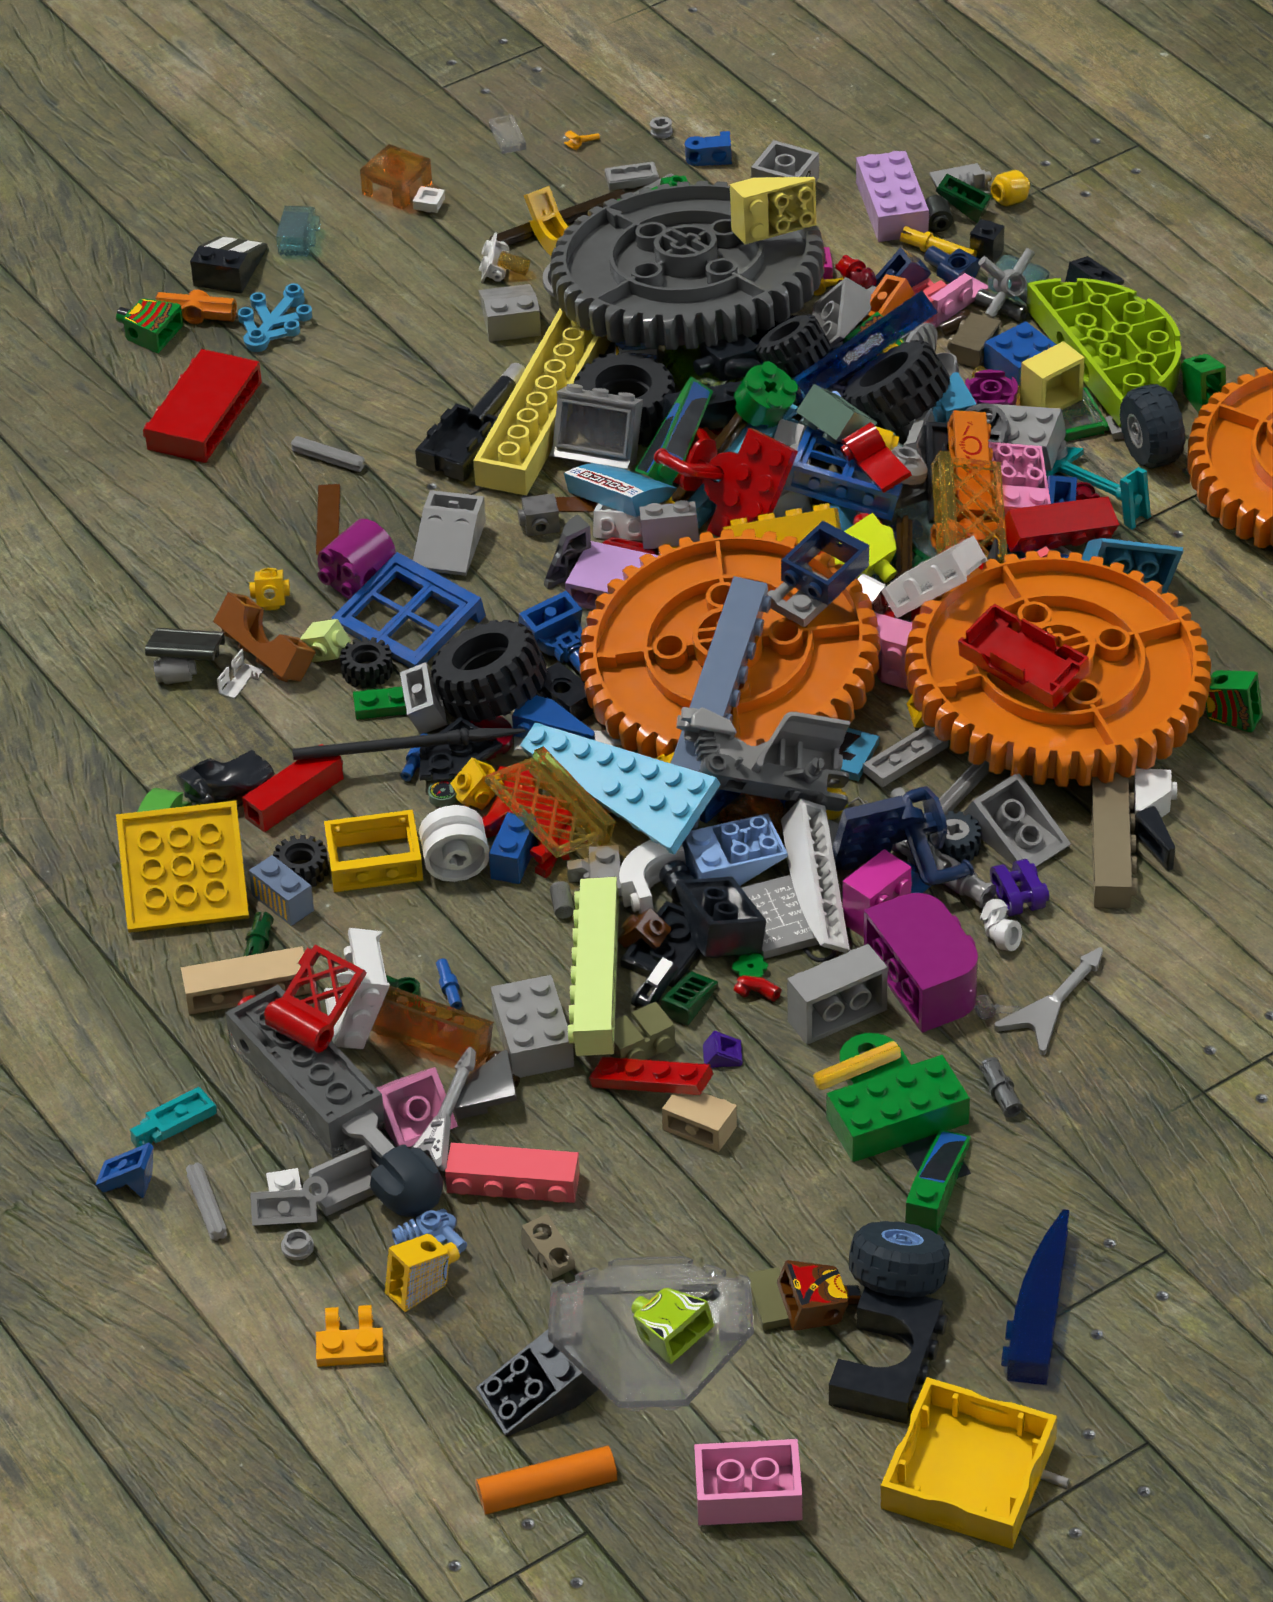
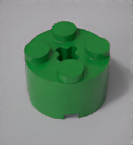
M766 361L761 365L754 366L748 371L734 394V399H736L737 403L735 407L737 413L742 419L753 426L769 425L767 428L774 427L784 418L795 401L798 385L788 374L777 368L772 362Z

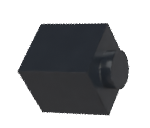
M983 219L977 223L970 232V249L977 251L976 258L981 259L985 256L995 263L1004 251V225Z

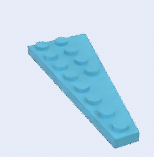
M536 722L520 744L525 753L544 766L550 767L561 778L573 783L577 789L583 790L594 801L617 817H621L629 822L633 828L642 831L653 842L659 843L669 853L674 855L721 785L714 776Z

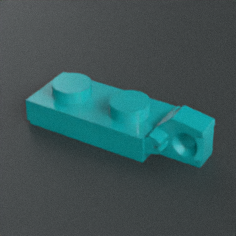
M197 1087L145 1113L146 1118L140 1121L141 1124L130 1129L131 1142L136 1148L147 1143L152 1144L153 1141L155 1143L161 1142V1140L163 1141L217 1114V1106L200 1087Z

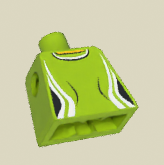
M663 1288L650 1300L639 1296L634 1300L631 1311L634 1314L633 1319L641 1340L670 1364L715 1326L708 1301L670 1288Z

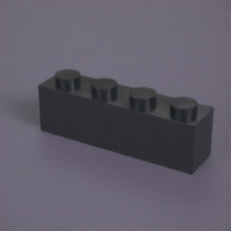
M742 381L708 387L713 390V393L700 422V428L707 427L709 430L724 428L737 412L734 394ZM681 391L664 396L662 423Z

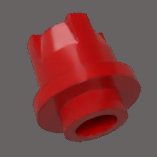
M843 255L842 259L835 265V269L840 272L843 279L845 277L850 279L851 271L861 272L866 268L863 261L852 259L848 255Z

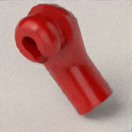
M746 975L738 977L736 979L738 982L733 987L734 992L743 997H747L752 989L773 1002L780 997L782 992L780 987L762 977Z

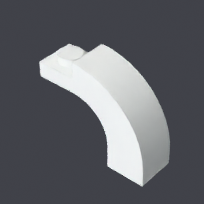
M649 840L627 855L619 872L624 907L632 906L633 911H639L640 914L649 908L654 911L652 895L649 889L661 881L659 873L665 864L674 860H681L686 864L682 845L674 855L669 853L659 843L656 844Z

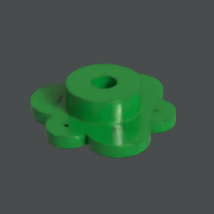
M758 953L751 954L750 956L746 954L740 955L739 960L732 964V970L738 973L739 977L742 975L763 977L764 971L768 969V964L763 961V956Z

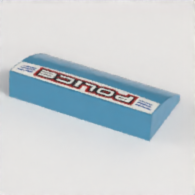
M596 463L581 465L564 473L569 493L634 517L640 516L639 507L647 506L651 503L660 504L672 497L673 493L677 490L676 487L629 470Z

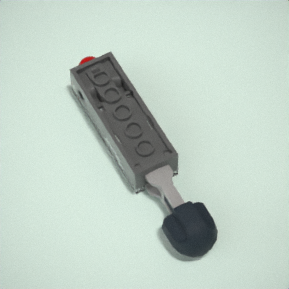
M279 985L257 996H246L238 1002L237 1007L225 1012L230 1047L332 1158L346 1150L350 1152L366 1145L369 1149L370 1163L375 1167L371 1173L370 1187L388 1209L400 1216L416 1217L433 1209L439 1203L443 1190V1178L435 1163L421 1148L409 1149L406 1145L394 1147L380 1132L386 1129L382 1094L332 1041L323 1052H314L265 1024L264 1012L267 1005L276 999L282 998L285 993Z

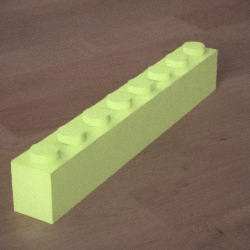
M617 877L580 879V891L574 892L576 910L573 912L575 928H573L574 947H572L573 966H571L572 985H570V1002L574 1005H569V1021L572 1025H568L569 1044H575L576 1056L614 1054L619 923Z

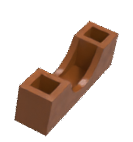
M228 592L213 620L215 624L222 628L221 632H224L225 636L238 641L240 649L255 655L256 662L271 668L274 671L273 675L284 682H288L289 679L301 681L316 651L300 638L279 634L274 640L269 642L263 630L264 609L248 596Z

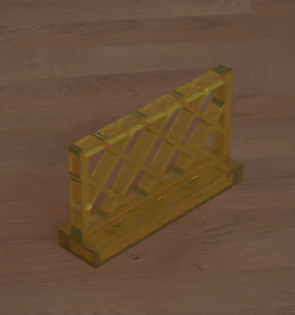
M939 451L931 464L937 555L957 545L962 538L966 540L972 537L969 532L977 527L987 536L981 543L978 542L986 558H988L990 552L983 546L990 540L994 542V539L997 538L999 548L998 562L1000 564L1004 563V555H1007L1001 462L951 457L949 451ZM953 466L962 467L969 475L961 480L954 473ZM982 469L993 470L994 479L988 483L978 472ZM972 477L983 487L977 494L966 484ZM959 489L971 498L964 505L955 497V492ZM986 491L995 498L996 503L992 507L980 498ZM973 502L985 512L979 518L968 509ZM961 513L973 523L967 529H964L957 522V516ZM988 515L997 523V529L993 532L981 522Z
M544 746L535 749L532 758L486 775L484 782L525 823L526 827L556 858L595 842L599 846L610 843L616 821ZM529 770L535 778L522 776L520 773ZM498 781L514 782V788L503 786ZM518 784L535 787V791L532 793L517 789ZM538 790H547L553 797L538 794ZM520 798L532 801V807L521 805L515 799ZM536 803L553 806V810L550 812L535 808ZM557 808L569 810L573 817L558 814L556 810ZM533 818L550 820V826L538 824ZM554 822L571 825V829L567 831L555 828ZM575 827L583 828L588 835L574 832ZM552 836L567 839L569 841L568 843L559 846L552 839Z

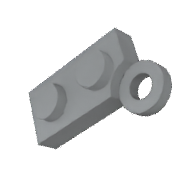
M312 1176L304 1182L302 1189L251 1192L252 1226L317 1222V1202L323 1200L328 1194L327 1182L320 1176ZM312 1183L320 1184L322 1191L319 1195L310 1193L309 1187Z

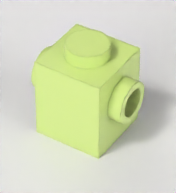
M338 619L312 622L300 638L316 651L312 662L338 659L342 648L345 649L346 644L351 642Z

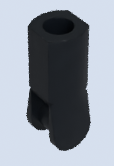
M662 957L645 982L632 996L631 1004L635 1007L639 1005L644 1007L653 1002L658 1004L662 994L679 971L678 967L673 962ZM651 990V991H653V992H652V994H651L650 997H649V996H647V994H648L649 991Z

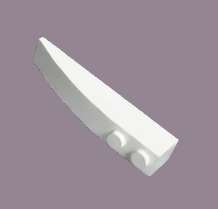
M799 799L781 819L793 887L806 921L819 944L826 948L847 953L850 949L826 807Z

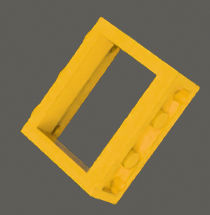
M413 809L324 821L334 892L423 881L422 859ZM407 838L408 853L340 862L338 860L337 847Z

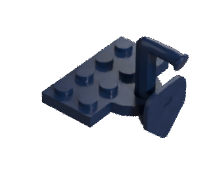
M927 786L912 789L903 796L843 809L832 847L836 869H853L861 863L868 862L884 849L891 853L893 844L907 840L919 877L925 885H938L958 880L968 875H974V868L966 859L957 866L937 870L926 835H930L936 849H941L947 836V822L939 798ZM923 801L924 814L921 809L914 807L913 803Z

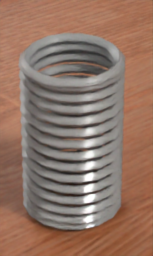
M564 881L553 883L550 887L554 914L558 918H568L574 912L570 885Z

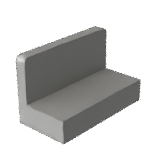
M366 1145L309 1170V1177L320 1176L328 1184V1194L323 1200L317 1202L326 1216L375 1195L370 1187L373 1168L370 1163L369 1149ZM312 1183L310 1185L311 1194L319 1195L322 1188L320 1184Z

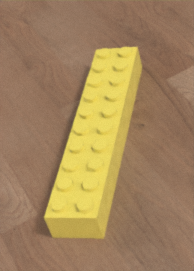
M559 309L473 460L476 486L527 496L553 447L557 391L566 387L567 384H573L576 375L587 363L592 364V361L598 358L599 354L606 353L611 341H608L607 335L598 337L591 334V329L585 330L580 328L577 322L570 320L566 316V312ZM569 403L567 422L573 413V403Z

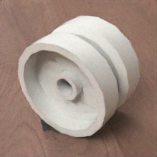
M450 805L429 813L421 822L419 835L425 866L432 876L442 881H462L479 874L487 866L489 847L483 819L477 811L467 806Z

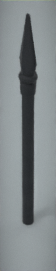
M462 728L461 731L453 730L447 731V733L293 748L292 753L293 760L445 744L460 745L462 743L463 745H468L469 742H483L526 732V729L478 728L468 731L467 728Z

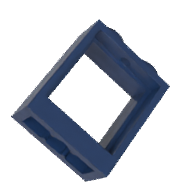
M822 521L781 560V581L804 592L811 598L829 605L869 566L870 545ZM821 550L845 563L828 580L802 568L805 563L808 564Z

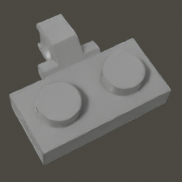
M619 845L589 847V858L567 861L568 882H580V879L617 877L618 894L622 896L619 879Z

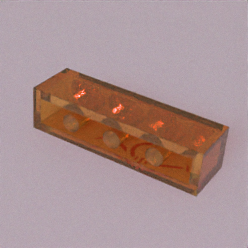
M389 986L371 1031L376 1032L380 1036H388L402 1041L408 1046H416L431 1051L434 1055L445 1056L459 1061L465 1051L472 1047L476 1051L475 1067H477L490 1053L494 1022Z

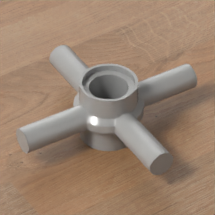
M1026 248L1015 267L1004 271L984 256L980 259L978 264L994 277L993 287L997 292V295L985 312L987 317L994 319L1007 298L1017 296L1023 302H1027V281L1023 272L1035 255L1034 251ZM1011 279L1012 284H1011V287H1010V289H1009V287H1008V282H1009V280Z

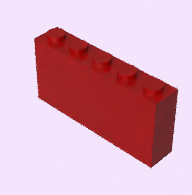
M201 349L197 356L191 360L184 374L180 375L174 388L168 392L161 406L157 407L154 416L145 424L143 436L146 438L147 450L206 463L262 383L260 362Z

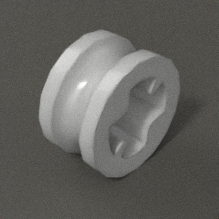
M668 117L652 119L650 121L651 135L657 139L670 137L673 133L671 119Z

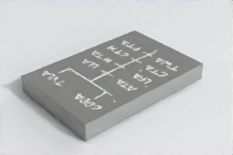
M791 875L742 887V890L766 919L761 953L763 959L819 944L801 910Z

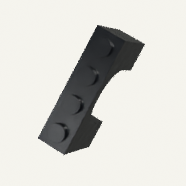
M864 1287L857 1306V1329L893 1337L904 1343L910 1350V1354L902 1362L889 1367H872L838 1359L829 1382V1405L907 1424L911 1411H913L919 1397L920 1385L923 1386L926 1378L929 1377L930 1366H927L929 1360L936 1359L939 1341H937L938 1334L944 1335L948 1316L943 1315V1301L925 1296L911 1298L890 1296Z

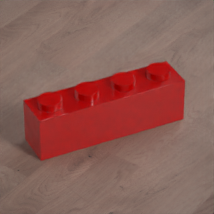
M1109 496L1009 509L1000 526L1010 552L1022 551L1026 553L1027 551H1034L1044 547L1051 550L1063 545L1079 546L1099 538L1111 539L1119 526V522Z

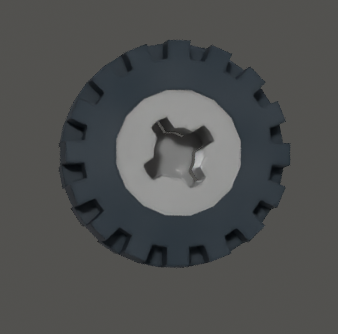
M948 811V814L945 815L947 836L943 847L938 850L960 863L964 859L970 862L974 860V856L977 857L979 854L981 826L977 819L972 820V815L970 814L964 816L961 811H958L957 814H954L953 811ZM927 835V841L933 845L930 835Z

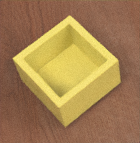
M1063 341L1021 363L1020 405L1059 408L1063 410L1081 401L1083 398L1085 357Z

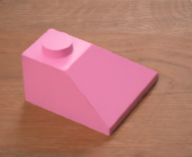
M436 1067L377 1087L382 1094L385 1120L381 1123L397 1147L400 1145H406L407 1147L414 1145L433 1118L438 1114L446 1093ZM452 1112L450 1129L458 1127Z

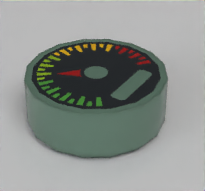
M438 780L429 786L428 796L431 804L437 807L453 805L457 801V793L450 784L452 781Z

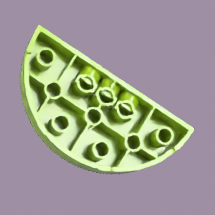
M1061 278L1027 283L1026 306H1028V312L1051 341L1055 344L1064 341L1085 357L1083 381L1119 427H1121L1120 404L1128 391L1145 385L1158 384L1167 388L1173 394L1180 376L1182 350L1180 332L1172 317L1159 304L1150 298L1144 300L1138 297L1137 291L1095 279L1077 278V282H1061Z

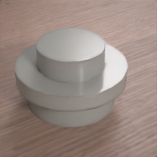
M294 1229L287 1232L281 1242V1250L283 1255L291 1260H302L311 1255L314 1250V1242L306 1231Z

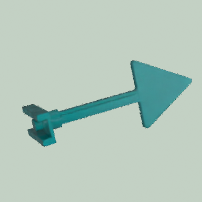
M1067 447L1068 454L1066 457L1056 460L1052 471L1046 470L1047 478L1056 472H1062L1114 495L1117 500L1122 501L1124 525L1130 529L1136 527L1135 520L1138 517L1142 516L1145 519L1151 517L1147 470L1140 467L1136 468L1120 479L1119 485L1071 464L1084 455V449Z

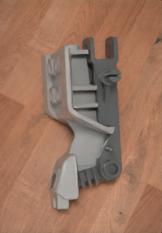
M683 707L681 709V715L677 717L676 728L684 730L685 741L695 742L694 748H697L695 754H699L696 760L701 761L699 772L716 777L721 784L718 789L786 800L785 808L788 811L799 799L823 805L826 807V810L842 811L848 803L846 795L828 792L827 787L841 789L849 781V774L840 771L843 756L839 754V748L844 741L850 721L789 712L782 718L769 741L758 746H750L734 737L736 729L730 720L704 707L700 709Z

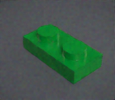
M402 687L353 692L356 720L407 714Z

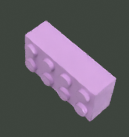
M892 151L890 153L856 157V184L878 242L900 239L901 232L906 234L903 231L905 226L926 233L929 227V209L907 152Z

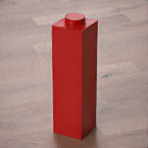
M330 756L295 761L242 797L245 819L265 833L343 780L342 757Z

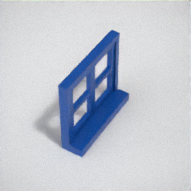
M807 426L797 448L798 453L784 489L859 512L873 513L876 517L891 521L904 484L899 483L883 493L873 483L852 478L854 470L864 473L853 460L848 461L813 450L816 443L841 450L840 447L843 446V443L838 441L835 445L822 437L824 431L819 429L815 431ZM811 457L845 468L842 474L808 465L807 462Z
M396 552L331 619H338L348 634L361 641L362 637H367V641H371L372 637L377 638V643L380 640L385 641V645L388 644L390 646L392 658L412 668L428 662L469 619L479 623L486 614L481 597ZM395 577L420 590L404 607L379 594ZM429 597L455 610L439 627L414 613ZM373 599L397 612L380 631L355 618ZM408 619L433 632L415 652L390 638Z

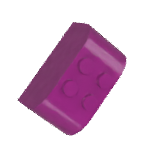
M910 893L864 909V945L869 944L888 967L887 985L921 1033L960 1019L973 1010L977 996L978 952L973 938L970 935H966L961 928L957 916L951 915L939 899L928 894Z

